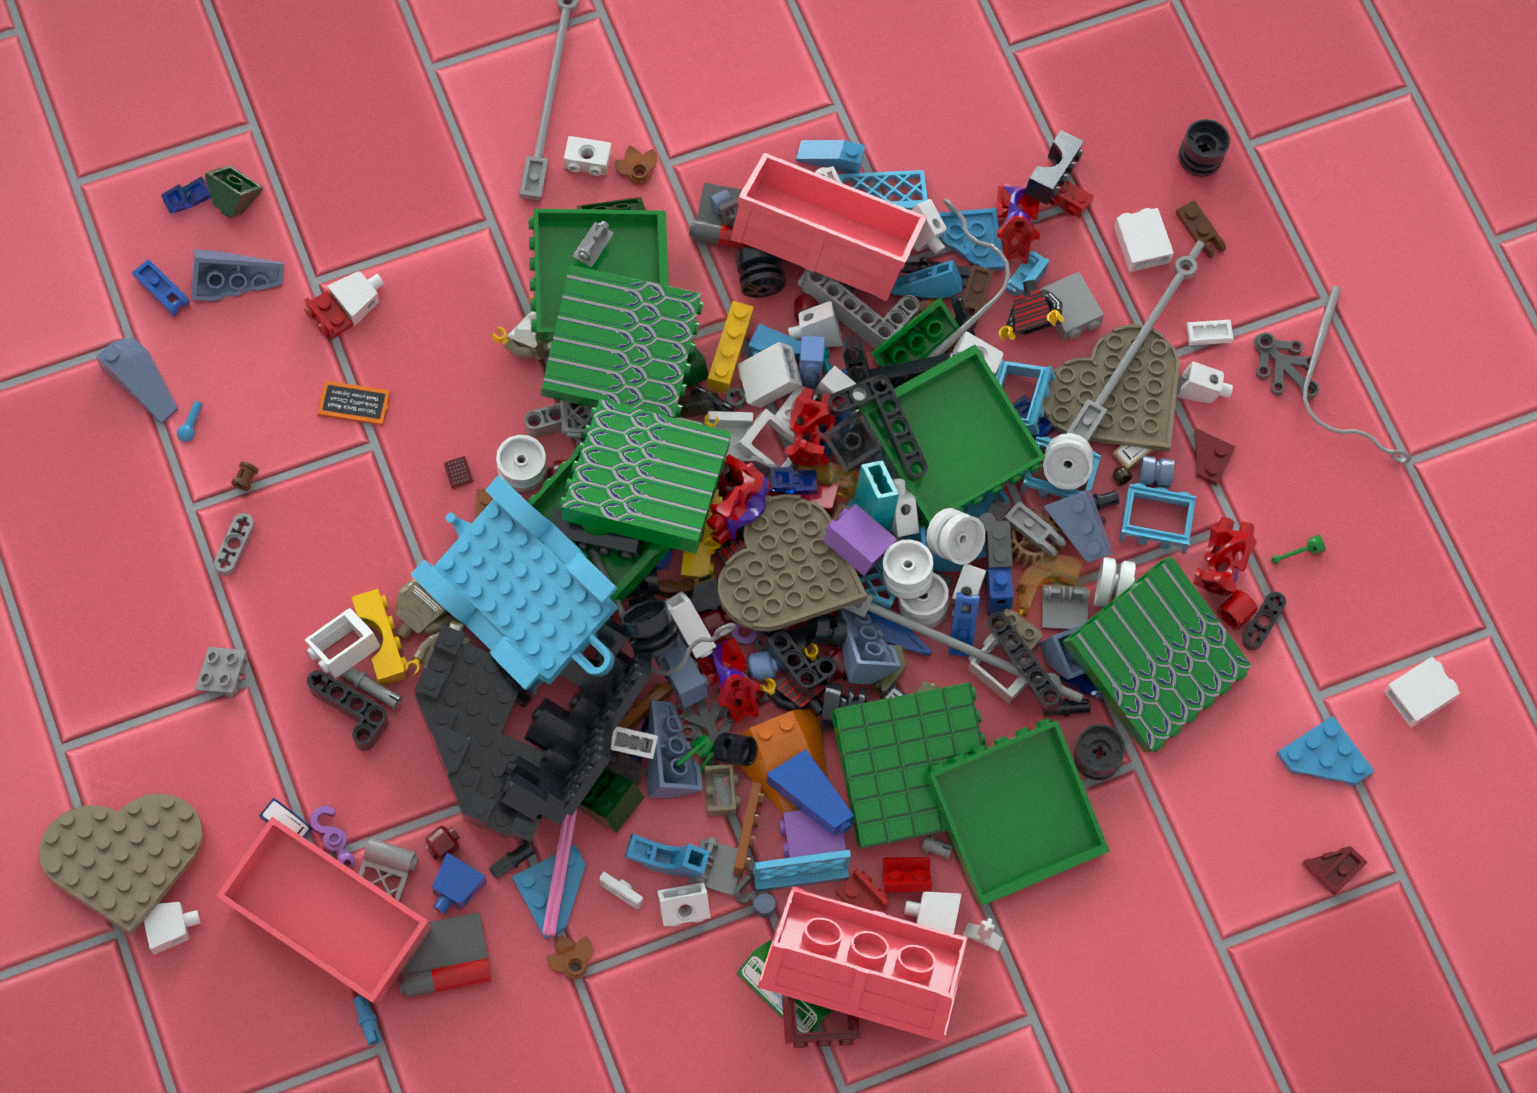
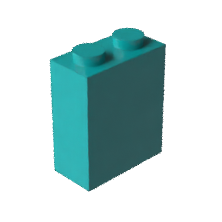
M883 460L862 464L854 501L886 530H891L899 493Z

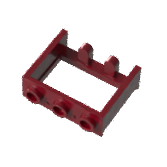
M782 995L785 1044H793V1048L808 1047V1043H816V1047L831 1046V1042L839 1041V1045L843 1046L853 1045V1040L861 1038L859 1018L847 1014V1031L797 1033L795 998Z

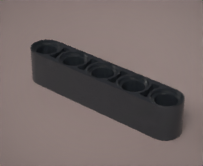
M1001 612L992 613L988 618V627L996 642L1041 706L1047 711L1057 710L1062 703L1058 688L1008 617ZM998 621H1002L1005 623L1004 626L1000 629H995L993 627V625ZM1014 639L1018 641L1014 647L1006 646L1008 640ZM1029 658L1030 663L1022 666L1019 664V660ZM1035 676L1044 678L1039 684L1031 682ZM1049 694L1057 697L1051 703L1046 702L1044 699Z

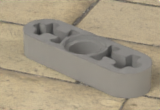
M240 513L235 516L215 557L214 566L220 575L228 576L235 571L254 531V521L247 513ZM244 521H247L249 526L243 527L241 531V536L239 534L241 529L239 523H244ZM233 539H237L241 542L240 547L234 550L230 549L228 543ZM228 553L230 555L228 559L230 566H225L223 569L220 563L226 562Z

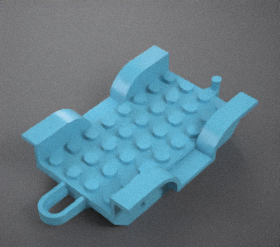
M498 475L485 490L493 498L488 506L472 524L458 518L454 513H448L446 521L454 526L459 538L435 565L423 560L410 575L443 608L465 624L491 650L490 653L494 659L525 690H528L537 678L550 685L571 660L576 661L585 671L593 676L601 677L608 674L614 665V656L597 638L596 632L618 609L616 604L609 598L617 587L586 558L587 555L560 529L539 513ZM589 644L593 645L603 655L604 663L602 666L595 667L581 654Z

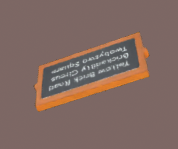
M325 380L322 395L319 396L321 401L318 415L383 425L386 411L389 410L390 390Z

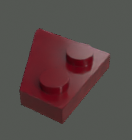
M1196 428L1194 433L1196 477L1217 486L1236 446Z
M1351 846L1341 848L1339 851H1331L1316 858L1305 859L1302 865L1335 896L1367 864V861Z

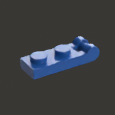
M149 259L132 272L133 277L171 316H175L178 313V309L182 306L186 307L190 303L186 295ZM175 296L177 299L171 303L169 299Z
M956 593L951 637L973 646L980 595H972L971 597L963 596V593ZM962 605L971 606V610H962ZM949 646L950 655L970 657V655Z

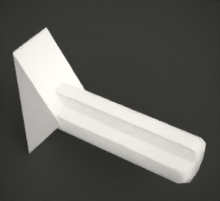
M988 918L987 921L982 920L980 926L968 923L963 933V936L996 951L999 950L1003 941L1002 937L993 932L995 925L992 924L993 920L991 918Z

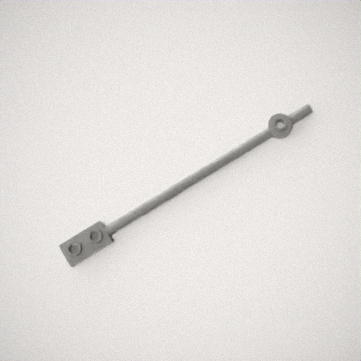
M557 0L558 8L562 11L535 153L534 157H526L520 198L542 200L548 168V159L542 157L569 16L571 12L578 8V0Z
M1197 241L1188 256H1182L1177 259L1174 267L1176 274L1096 401L1093 402L1089 399L1086 401L1067 433L1080 435L1089 442L1107 414L1108 409L1102 406L1183 279H1190L1195 275L1197 270L1195 260L1205 246L1202 241Z
M866 592L867 600L844 607V609L862 617H865L867 612L870 611L1021 677L1012 663L874 604L872 600L875 595ZM1047 673L1058 688L1060 695L1078 703L1081 702L1083 694L1062 686L1061 680L1056 674ZM1035 676L1031 682L1039 684L1044 678ZM1049 694L1046 697H1053L1055 695Z

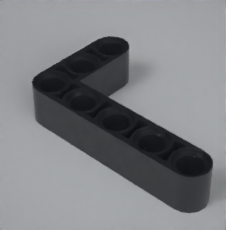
M849 335L843 340V359L847 374L856 384L877 375H884L890 380L893 389L955 356L954 354H943L870 369L861 338L856 335ZM877 383L874 385L876 391H885V387L882 384Z
M874 376L837 391L830 396L827 403V411L834 417H841L874 404L907 479L912 482H918L923 479L928 468L927 462L892 384L886 376ZM877 383L882 384L885 387V391H876L874 385ZM861 392L864 395V399L856 400L853 397V393ZM839 400L843 403L844 407L837 409L832 405V402ZM891 404L894 407V411L886 412L883 409V405ZM899 424L903 427L904 431L896 433L892 426ZM909 445L913 452L905 453L902 451L901 446ZM918 465L922 473L914 474L910 467Z

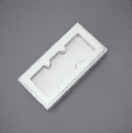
M1231 320L1187 322L1186 324L1189 346L1232 343L1234 340Z
M606 872L602 873L599 878L601 887L636 910L640 909L643 904V897L633 891L629 883L622 879L618 881Z

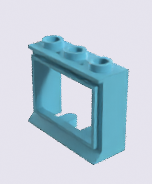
M1001 359L995 377L1002 388L1007 374L1038 378L1027 419H1021L1031 434L1039 435L1040 431L1037 421L1038 417H1043L1045 413L1043 406L1044 397L1049 398L1050 396L1048 383L1049 380L1055 381L1056 378L1052 365L1042 367L1008 362Z
M1036 437L1035 442L1040 450L1045 451L1046 446L1052 439ZM1093 451V469L1085 491L1092 489L1101 455ZM1030 471L1025 474L1020 491L1025 493L1026 487L1039 490L1038 496L1041 498H1047L1048 493L1060 496V500L1082 492L1075 489L1065 490L1057 488L1048 481L1031 477Z
M1141 483L1130 484L1126 493L1119 541L1123 542L1125 536L1138 538V544L1146 545L1148 540L1160 542V548L1168 549L1170 544L1182 546L1181 553L1186 554L1189 547L1196 496H1192L1188 492H1171L1162 487L1150 488ZM1133 497L1188 507L1184 535L1129 525Z

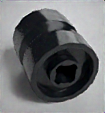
M656 566L643 579L646 582L642 584L640 582L627 598L640 597L642 593L645 595L651 593L653 596L659 595Z
M821 615L807 620L805 637L809 643H824L834 647H841L847 635V623L844 618Z
M724 732L717 736L713 752L714 757L719 762L750 766L756 759L758 746L756 740L751 736Z

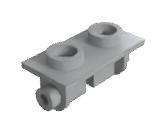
M601 221V223L595 222L572 257L592 268L614 234L608 229L609 224L605 221Z

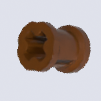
M240 462V469L236 478L232 479L231 484L240 490L249 491L251 488L250 483L259 470L250 463Z

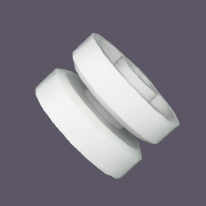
M1072 433L1060 434L1053 438L1046 446L1043 469L1046 478L1051 484L1057 488L1069 490L1076 489L1087 482L1092 473L1094 459L1092 448L1087 440L1080 435Z
M529 435L512 436L502 442L496 456L498 475L517 492L531 491L541 485L546 477L547 463L546 454L540 442Z
M953 508L943 509L930 521L926 541L928 548L933 554L959 565L968 564L976 559L982 551L985 543V529L983 523L976 517Z
M900 540L886 550L883 557V579L889 592L896 597L904 599L917 598L926 593L933 581V557L928 547L918 541Z
M1103 557L1096 585L1094 606L1105 607L1110 603L1112 595L1114 600L1134 583V562L1123 561L1120 564L1118 574H1116V560Z
M933 573L931 587L925 594L912 599L898 597L900 615L929 628L938 626L948 614L949 590L946 582L939 575Z

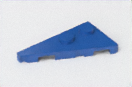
M870 611L867 612L872 618L871 623L875 629L881 630L884 634L883 639L887 644H902L903 649L927 657L932 654V650L909 628Z

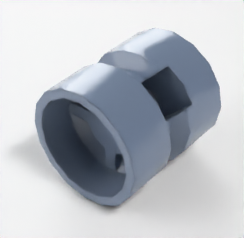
M1142 456L1138 483L1152 485L1153 482H1156L1158 487L1171 488L1174 460L1161 458L1157 461L1155 457Z

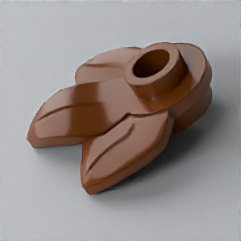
M629 146L624 160H616L615 167L621 175L629 176L634 183L642 184L649 180L650 171L656 167L657 155L654 149L642 155L637 149ZM637 173H643L642 176H638V175H636V174H637Z
M559 936L556 943L557 954H552L546 959L550 968L555 972L565 973L571 979H580L587 973V961L592 957L593 953L592 944L587 936L581 938L577 944L564 936ZM574 964H578L580 970L575 972L571 967Z

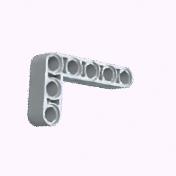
M808 270L801 286L803 291L812 296L819 304L832 301L837 319L875 349L909 323L920 307L919 300L916 297L906 295L882 318L835 279L815 271Z
M567 402L573 410L579 406V404ZM561 403L528 412L524 417L526 433L531 437H540L562 431L561 419L557 421L551 419L553 416L561 417ZM581 408L580 410L583 413L579 416L586 421L590 418V414L584 408ZM573 417L568 420L569 428H578L580 426ZM534 421L540 423L538 426L534 427L529 425L531 422ZM581 436L580 439H575L576 445H580L581 442L584 443L586 438Z

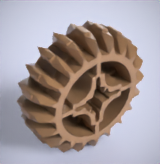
M1044 510L1040 514H1036L1061 536L1063 531L1061 528H1057L1058 524L1055 521H1051V515L1045 517ZM1010 525L1012 556H1016L1015 563L1021 560L1023 561V568L1027 566V563H1030L1031 568L1034 569L1036 563L1042 568L1045 562L1048 564L1053 562V557L1046 554L1025 536L1018 543L1015 534L1017 530ZM1051 541V546L1057 551L1054 557L1056 559L1059 556L1058 551H1062L1063 547Z

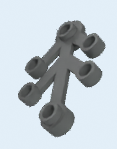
M1267 332L1258 334L1254 340V347L1260 352L1259 367L1256 371L1257 378L1265 380L1269 377L1268 359L1270 355L1275 360L1274 382L1271 386V393L1275 396L1283 394L1285 390V384L1283 383L1285 371L1301 388L1300 393L1303 396L1305 379L1292 365L1303 366L1308 371L1309 365L1307 361H1311L1312 356L1282 355L1277 349L1288 350L1292 355L1300 354L1303 348L1302 343L1298 340H1293L1292 342L1275 340L1274 336ZM1261 342H1266L1268 346H1263ZM1292 346H1298L1299 350H1294ZM1260 370L1266 371L1267 374H1261ZM1310 380L1308 389L1312 391V394L1308 393L1307 399H1314L1319 392V385L1314 380ZM1274 386L1281 387V390H1276Z
M719 689L715 692V701L710 713L704 699L695 703L700 716L686 711V708H683L680 704L674 706L676 710L681 709L684 712L682 715H678L680 720H685L705 728L709 735L707 737L713 743L719 734L729 733L733 723H735L733 719L727 718L726 715L730 712L726 709L724 712L725 721L719 733L715 727L723 707L719 706L717 702ZM685 725L682 728V733L687 741H694L698 736L701 737L703 735L695 732L694 727L691 725ZM691 730L692 734L690 736H686L684 734V731Z

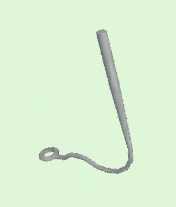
M946 198L943 199L944 204L961 219L963 231L967 237L977 245L991 248L999 254L1005 264L1006 277L1003 287L997 295L944 340L926 358L942 355L1001 297L1007 289L1010 278L1009 262L1002 251L993 244L979 241L972 236L967 229L964 216Z
M1333 286L1304 383L1303 402L1307 413L1317 424L1331 432L1364 436L1372 440L1378 449L1390 455L1394 461L1408 463L1412 459L1408 452L1389 450L1383 447L1374 436L1356 429L1340 430L1330 427L1320 421L1311 411L1307 400L1308 386L1341 290L1340 287ZM1396 455H1403L1406 458H1399Z
M589 549L588 553L594 566L612 582L597 550ZM616 599L614 603L618 607L616 611L621 619L626 612L621 601ZM734 623L723 625L714 632L713 637H700L687 648L682 662L676 668L670 671H661L651 665V671L657 675L670 676L680 671L687 663L691 651L697 644L701 642L711 643L733 631L736 625Z

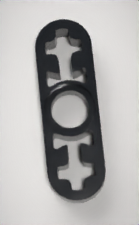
M1271 592L1267 595L1244 633L1242 643L1246 649L1255 651L1262 646L1283 611L1286 599L1280 592ZM1277 599L1279 601L1278 605L1275 606L1273 612L1269 611L1272 601ZM1260 616L1268 617L1270 625H1260L1258 618ZM1256 630L1260 633L1256 641L1251 643L1250 637L1253 636Z

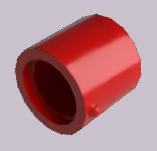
M1237 590L1236 594H1232L1217 609L1220 618L1235 630L1240 629L1258 610L1254 600L1241 590Z

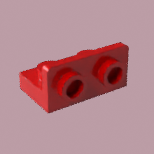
M1066 181L1064 186L1060 185L1061 189L1056 199L1051 198L1049 204L1058 206L1070 216H1076L1080 219L1093 200L1094 195Z
M327 290L313 300H310L308 297L304 299L306 305L304 311L311 320L314 318L318 322L317 327L323 335L327 334L331 340L354 326L352 320Z
M884 857L882 876L884 892H932L930 858Z
M858 869L835 890L839 898L847 904L882 913L889 906L887 894L881 888L877 890L872 884L873 881L870 876L864 871L861 873Z

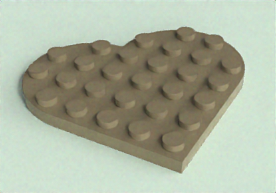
M1131 324L1116 327L1098 340L1091 358L1070 359L1055 370L1053 369L1056 378L1055 381L1049 380L1050 396L1049 398L1044 397L1043 406L1047 420L1057 431L1066 434L1088 399L1093 402L1096 401L1143 325ZM1151 329L1102 406L1108 409L1107 414L1089 441L1170 452L1179 376V358L1175 347L1171 346L1159 331Z
M792 494L777 495L765 500L766 508L756 520L744 526L743 540L745 549L728 559L718 579V598L723 610L739 625L756 631L782 629L867 600V594L855 568L823 541L827 533L825 528L832 521L829 514L818 503L814 501L812 503L802 499L799 495Z
M150 794L139 797L126 804L118 812L97 805L77 807L60 815L45 831L39 848L40 863L45 875L52 884L121 930L132 935L197 858L203 843L202 825L191 805L181 798L169 794Z

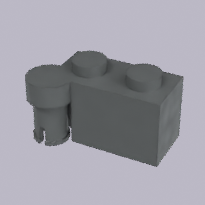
M982 514L979 520L983 523L986 533L988 568H1012L1010 521L996 522L992 514Z

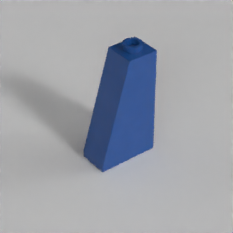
M806 749L767 773L766 782L770 787L833 836L839 832L843 834L852 827L854 815Z

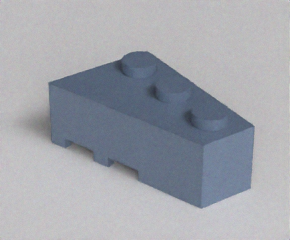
M1091 490L1080 492L1044 506L1087 562L1114 554Z
M682 639L672 650L655 657V661L661 671H670L682 662L688 648ZM690 655L687 663L680 671L670 676H665L668 683L673 687V691L683 708L709 697L706 688L710 686L704 673L700 674L697 661Z

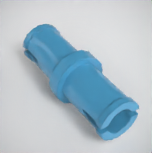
M362 996L354 998L353 1004L359 1017L357 1022L363 1029L367 1045L371 1046L372 1044L380 1043L382 1038L376 1025L377 1017L372 1013L368 999L365 997L362 999Z

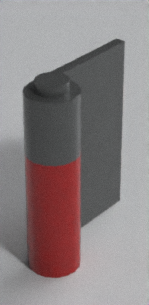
M704 183L698 216L695 223L690 225L689 236H693L692 241L736 249L748 247L749 245L731 240L735 222L725 226L722 214L718 215L715 212L710 201L711 196L724 190L730 193L732 199L738 200L743 189Z
M480 913L429 922L430 932L403 969V979L398 980L400 993L406 994V998L491 982L492 978Z

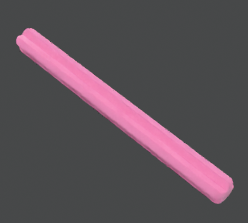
M577 809L572 817L567 814L561 824L543 926V934L547 936H555Z

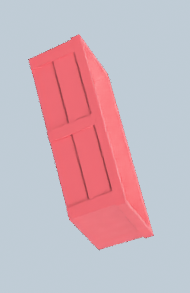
M764 153L738 198L737 204L739 206L731 240L747 244L802 266L804 269L812 272L815 271L887 301L927 217Z
M274 817L270 818L216 895L217 898L372 1003L379 1005L431 930L429 921Z
M792 886L782 919H779L757 988L944 1042L962 972L960 968L968 937L936 930L888 916L876 910L871 911L806 892L804 889Z

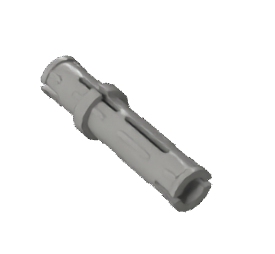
M351 667L340 675L351 682L356 689L361 688L394 710L398 708L396 703L400 705L402 702V696L397 695L369 678L364 671L359 672Z

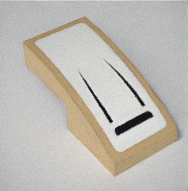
M1121 445L1113 452V456L1123 467L1130 469L1141 462L1142 456H1147L1155 450Z

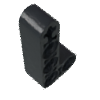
M784 628L774 631L755 630L759 640L799 694H812L833 679L837 669V664L833 658L823 656L809 664ZM782 642L785 648H777L774 643ZM794 660L798 663V666L792 667L788 664V661ZM826 666L831 672L823 673L820 667ZM807 678L812 684L804 685L801 679Z
M320 670L311 672L307 678L311 694L357 721L358 724L352 732L355 746L362 751L370 750L388 725L385 709ZM336 692L344 693L339 699L332 697ZM360 703L363 705L358 711L351 709L354 704ZM375 715L383 717L379 722H373L371 718ZM362 734L370 736L366 741H360L358 737Z

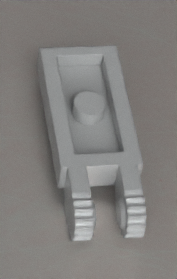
M1020 501L1004 517V521H1010V525L1053 558L1057 551L1045 540L1049 537L1052 542L1060 547L1066 544L1064 538L1055 532L1053 527Z

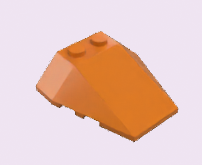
M811 709L789 711L750 727L740 734L753 737L757 742L758 752L753 764L750 766H737L753 782L762 783L761 790L765 792L767 798L782 814L783 812L799 811L800 809L768 785L766 782L768 772L806 749L827 778L822 730H820V724Z

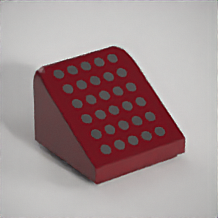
M465 456L444 463L451 488L473 482Z

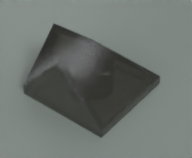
M860 410L822 435L846 473L861 468L862 464L871 463L884 449Z

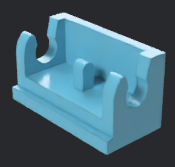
M1030 251L1027 264L1022 263L1009 279L1006 291L1015 297L1025 294L1023 282L1036 280L1037 284L1047 271L1050 260L1034 251Z

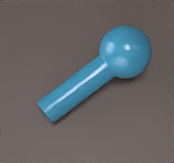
M194 401L185 424L177 429V437L182 442H189L195 436L193 427L203 406L198 401Z

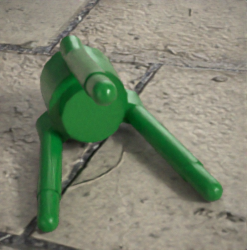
M705 734L701 737L698 736L690 743L693 749L676 763L677 766H681L695 753L701 758L706 755L705 760L700 766L702 775L705 766L714 757V743Z

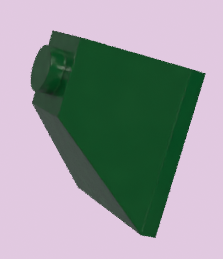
M230 165L206 172L205 180L214 206L228 217L243 214L264 188Z

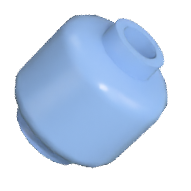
M767 650L749 655L748 663H746L748 670H746L747 675L756 677L759 682L765 681V678H776L777 672H780V667Z

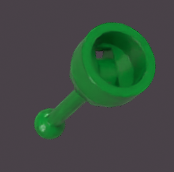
M1318 534L1308 540L1307 546L1280 556L1274 555L1271 560L1274 564H1278L1280 560L1307 550L1313 554H1319L1326 551L1322 537Z

